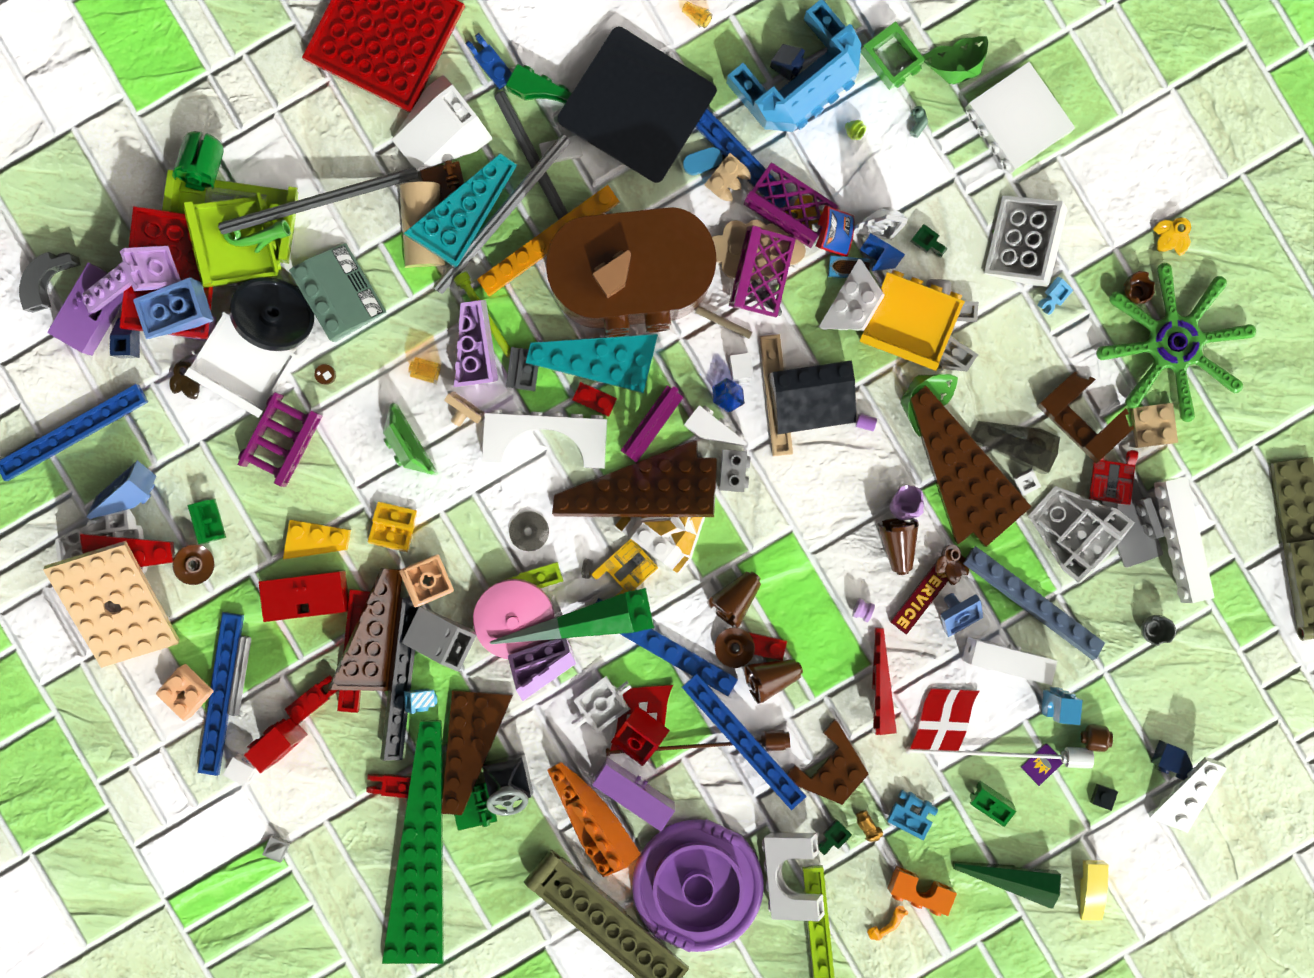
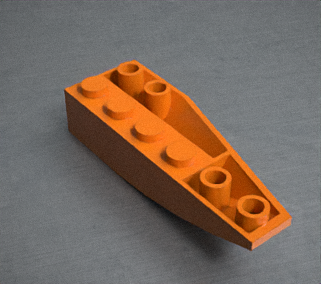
M562 762L547 769L581 845L602 877L627 868L641 855L618 818L586 782Z

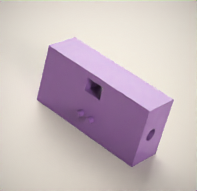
M88 262L47 333L79 352L92 356L121 308L124 292L99 311L88 313L87 307L83 302L82 293L108 274L107 271Z
M608 757L594 777L592 786L659 831L663 830L675 812L674 801L647 784V780H641V776H635Z

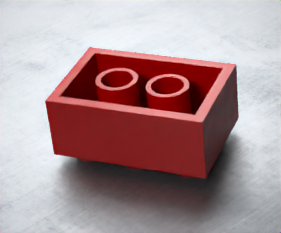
M283 718L281 721L269 726L260 738L247 746L249 751L244 756L261 774L278 763L308 734L299 724L296 725L291 718L287 720Z

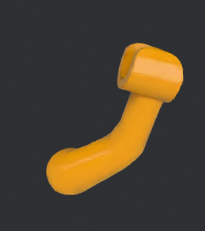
M897 906L891 921L885 927L878 929L877 926H874L867 930L870 939L879 941L884 935L894 931L903 917L908 915V911L903 906Z

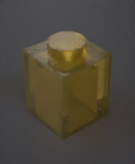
M415 357L414 361H411L408 372L411 373L410 377L413 379L437 385L442 365Z

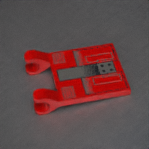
M1130 450L1126 453V464L1103 460L1104 457L1097 464L1093 462L1089 499L1130 505L1138 451Z

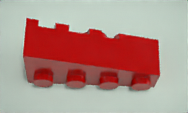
M80 534L83 554L126 541L140 567L174 562L175 549L174 542Z

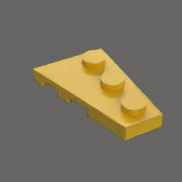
M290 520L283 560L348 550L351 530Z

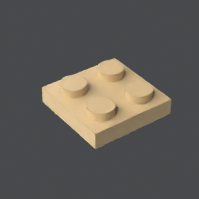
M1173 403L1130 408L1132 426H1134L1135 448L1178 443Z

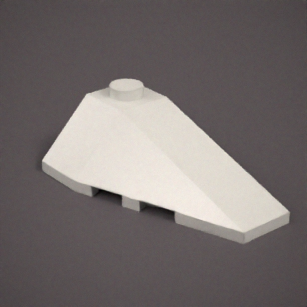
M883 207V209H878L854 227V233L867 236L872 233L878 238L892 240L905 226L908 218L901 212L895 211L892 207Z

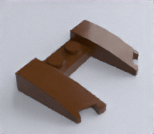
M1074 372L1037 407L1097 464L1134 429V426L1129 427L1125 416L1129 412L1125 408L1097 434L1068 406L1096 379L1093 377L1085 379L1076 376L1077 372Z

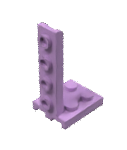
M169 247L123 248L120 251L123 262L82 293L83 302L87 307L88 313L99 311L130 286L133 287L134 291L155 290L181 281Z

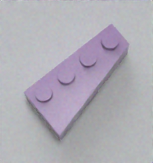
M486 300L461 303L454 387L498 381Z

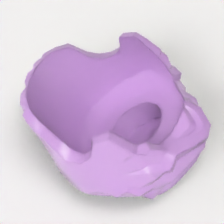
M911 485L900 487L890 504L893 516L899 520H910L921 516L924 513L922 490Z

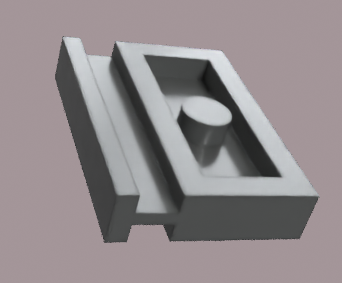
M511 347L506 388L527 391L536 390L539 367L526 363L529 349Z

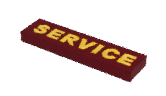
M934 564L891 619L890 623L907 635L948 582L945 572L936 573Z

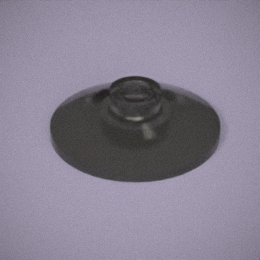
M526 511L518 514L512 520L509 527V536L512 543L518 549L535 551L547 542L549 526L542 515ZM526 528L532 529L531 535L525 534Z

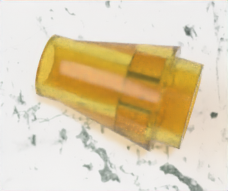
M689 1L682 8V12L699 28H706L712 20L713 14L707 8L692 4Z

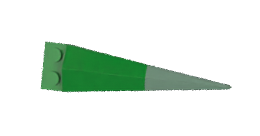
M643 588L619 594L492 640L490 644L634 633L655 628L647 590Z

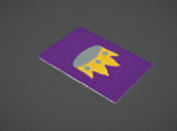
M1045 744L1035 753L1057 755L1048 744ZM1030 758L1021 768L1040 786L1063 763L1061 759Z

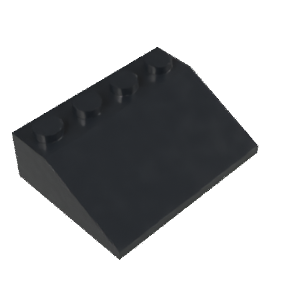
M852 360L776 371L768 375L777 435L856 423L855 377Z

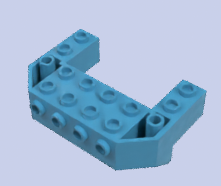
M819 0L806 11L804 21L825 45L827 52L782 89L777 91L773 86L766 91L744 63L727 75V85L766 130L793 132L797 128L801 130L808 124L810 117H817L823 112V107L826 104H833L840 97L839 94L843 90L847 92L855 85L854 81L859 73L861 42L853 26L849 24L845 27L824 0Z

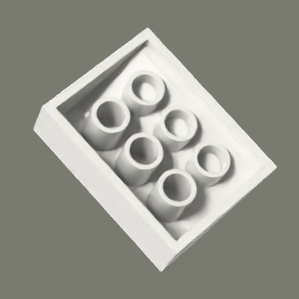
M1002 196L984 274L1028 285L1049 287L1067 213V207L1064 202Z

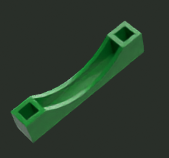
M517 64L506 84L508 92L525 101L548 99L565 104L572 94L566 86L562 84L558 86L552 83V80L546 75H537L527 65L521 66Z

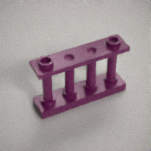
M274 392L266 402L267 408L247 447L240 452L237 465L247 467L251 463L273 474L274 478H276L274 484L280 487H287L323 415L314 411L304 414L281 402L284 395ZM279 409L302 421L304 425L301 431L295 432L272 420L276 410ZM270 427L293 439L294 444L291 450H286L263 438L267 428ZM258 445L284 457L285 462L282 467L277 468L253 456Z

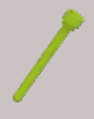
M467 271L457 275L453 279L457 287L464 289L471 301L480 300L470 285L471 277ZM488 313L491 333L506 357L510 358L511 348Z

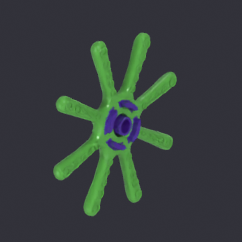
M1161 263L1157 268L1165 308L1164 318L1162 320L1153 319L1118 291L1113 292L1109 297L1110 303L1149 330V338L1144 342L1101 346L1097 349L1096 356L1100 360H1108L1144 352L1150 353L1153 356L1154 363L1125 400L1126 405L1132 409L1137 408L1161 371L1165 368H1170L1174 371L1176 377L1180 418L1184 422H1190L1195 418V412L1187 378V368L1192 364H1196L1229 391L1239 393L1243 389L1242 381L1203 355L1202 348L1206 343L1253 338L1256 335V328L1252 324L1211 332L1201 331L1198 326L1199 319L1227 285L1226 279L1222 276L1215 277L1192 312L1185 317L1179 315L1176 309L1172 267L1169 263ZM1174 338L1179 340L1178 347L1174 344Z

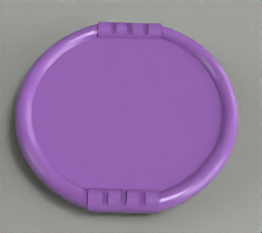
M708 819L681 821L657 833L641 851L632 878L634 903L645 926L654 937L687 952L712 951L738 939L750 927L758 914L764 890L760 862L749 843L741 834Z

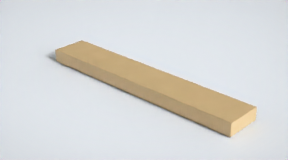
M780 334L760 336L772 456L792 455L791 433L777 435L768 379L770 373L784 370Z

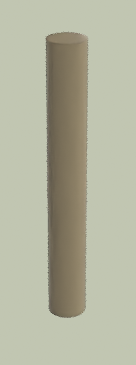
M698 306L695 312L750 339L753 333L703 307Z

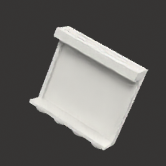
M1030 62L972 100L965 108L968 119L975 123L978 127L979 135L987 140L990 151L998 156L1002 168L1010 174L1075 129Z
M223 311L219 322L184 375L259 418L267 406L268 398L277 390L298 356L294 353L296 349L269 351L250 344L235 330L230 314Z

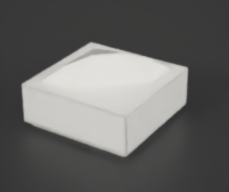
M1032 468L1013 477L1022 496L1041 487Z

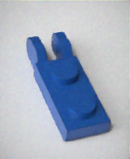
M478 33L475 37L484 48L478 53L470 41L465 44L474 55L476 62L500 90L507 84L512 72L490 44L488 45Z

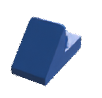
M870 233L860 249L868 256L877 260L872 271L894 269L905 255L872 233Z

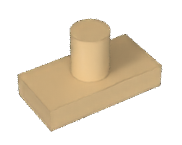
M456 392L449 393L444 399L445 402L457 409L451 418L453 424L461 426L466 417L477 424L484 420L485 413Z

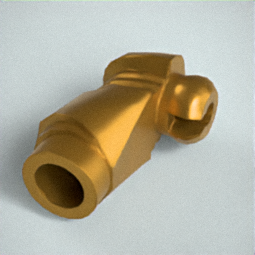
M863 810L856 813V823L866 835L865 840L869 842L879 841L883 836V830L874 825L868 811Z

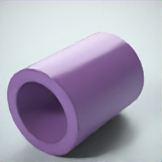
M859 413L855 427L874 431L877 418Z

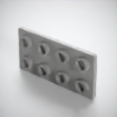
M1136 479L1133 481L1130 505L1101 501L1102 505L1118 509L1135 522L1117 545L1124 567L1128 568L1163 555L1158 538L1164 536L1151 497L1143 498Z

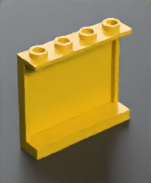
M892 270L891 273L887 272L881 287L885 296L866 326L859 342L936 371L965 301L961 299L962 295L951 291L949 295L943 293V288L933 284L930 287L922 285L923 281L914 277L911 280L903 278L904 273Z

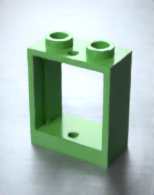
M896 21L863 45L861 50L863 57L889 90L894 86L899 88L906 82L905 78L910 74L915 76L919 73L925 61ZM893 37L897 39L913 60L912 64L894 77L875 53L877 49Z

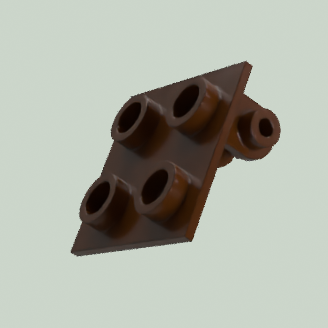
M452 160L444 162V165L420 170L423 182L440 184L441 202L464 184L459 161L452 162Z

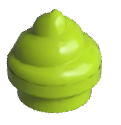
M853 120L845 123L846 133L850 139L860 140L864 136L866 126L863 121Z

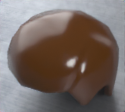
M1138 271L1129 276L1124 283L1123 290L1126 297L1135 304H1143L1151 300L1155 293V282L1149 279L1148 272Z

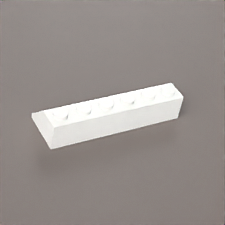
M1188 477L1159 480L1154 483L1155 495L1159 503V514L1163 521L1164 536L1167 539L1168 554L1171 558L1173 576L1176 579L1177 595L1180 598V602L1196 603L1215 598Z

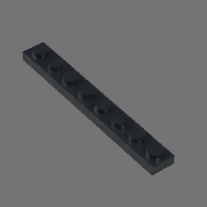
M399 597L380 757L383 761L403 759L408 712H405L404 691L411 690L415 650L404 645L402 641L419 606L414 607L411 598Z

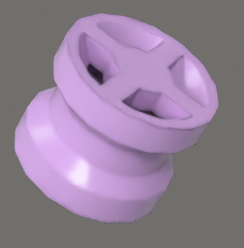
M859 598L854 606L852 617H860L868 623L874 612L875 604L871 602L865 603L863 599Z

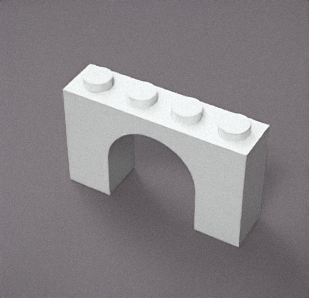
M770 832L764 837L762 848L766 855L764 869L768 876L766 890L769 892L768 910L771 912L772 920L820 921L825 915L823 894L797 893L786 885L782 876V865L785 860L813 859L819 854L817 833Z

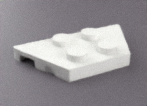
M858 259L819 325L821 329L864 331L885 294L862 260Z

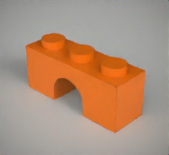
M895 867L887 888L892 894L891 897L898 901H903L904 899L910 901L911 905L922 909V907L928 908L931 913L937 916H941V914L949 916L957 895L952 887L933 881L928 891L918 892L916 891L919 879L917 875L904 868Z

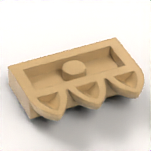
M729 153L704 185L720 199L733 201L732 193L728 188L742 190L741 183L737 177L748 180L751 179L748 168Z

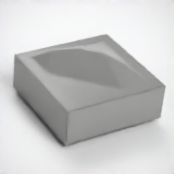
M272 835L262 855L281 863L291 843Z

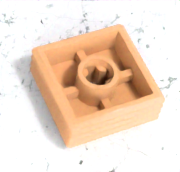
M438 554L399 571L414 607L421 606L454 591ZM424 576L431 579L428 583L429 586L423 584Z
M184 664L174 671L156 692V695L178 717L186 721L210 697L213 689L187 664Z

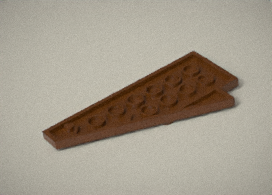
M692 441L555 494L552 514L554 517H714L717 459L697 458L698 442Z

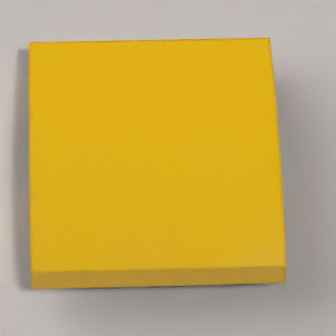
M377 502L372 519L373 525L367 542L408 553L417 510Z

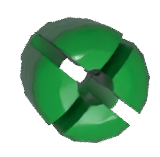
M193 131L183 137L172 176L175 180L178 177L186 183L185 187L193 190L204 191L205 188L210 187L213 189L224 153L223 145L217 138L208 133L205 134L204 140H202V132Z

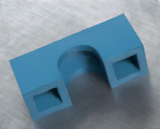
M1050 687V690H1043L1041 714L1046 717H1053V720L1058 723L1080 725L1083 700L1077 698L1076 694L1063 690V688Z

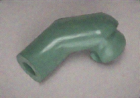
M916 106L912 111L915 126L910 131V134L914 138H918L928 124L926 111L921 106Z

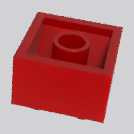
M637 706L614 736L611 743L641 766H644L670 730Z

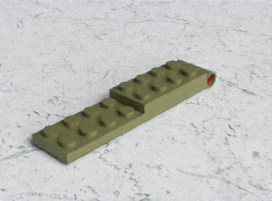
M1313 457L1269 463L1297 625V635L1301 641L1314 639Z
M550 850L524 880L525 885L541 897L635 978H682L689 970L687 964L627 915L625 909L555 851Z

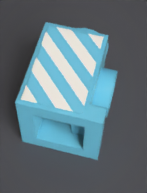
M427 688L404 691L405 712L411 714L428 711V707H435L437 705V695L434 693V690Z

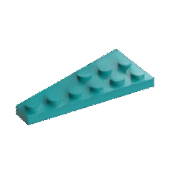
M500 153L403 234L455 268L458 267L517 164Z
M658 334L530 343L526 363L644 393Z

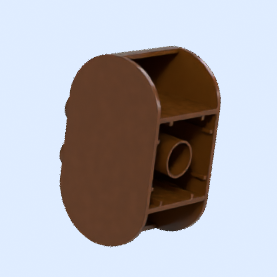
M669 207L583 216L572 219L564 224L553 237L547 253L546 270L555 300L560 309L570 319L585 327L605 328L606 337L629 335L630 325L645 323L647 333L670 330V325H672V320L681 319L692 313L702 303L709 290L715 274L717 259L714 241L705 224L696 215L687 210ZM623 250V252L629 250L631 260L626 285L607 298L593 278L594 269L603 262L606 264L613 260L612 257L619 251Z

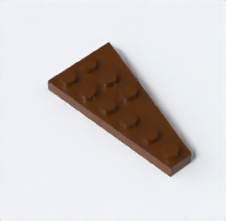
M452 690L441 814H463L513 695Z

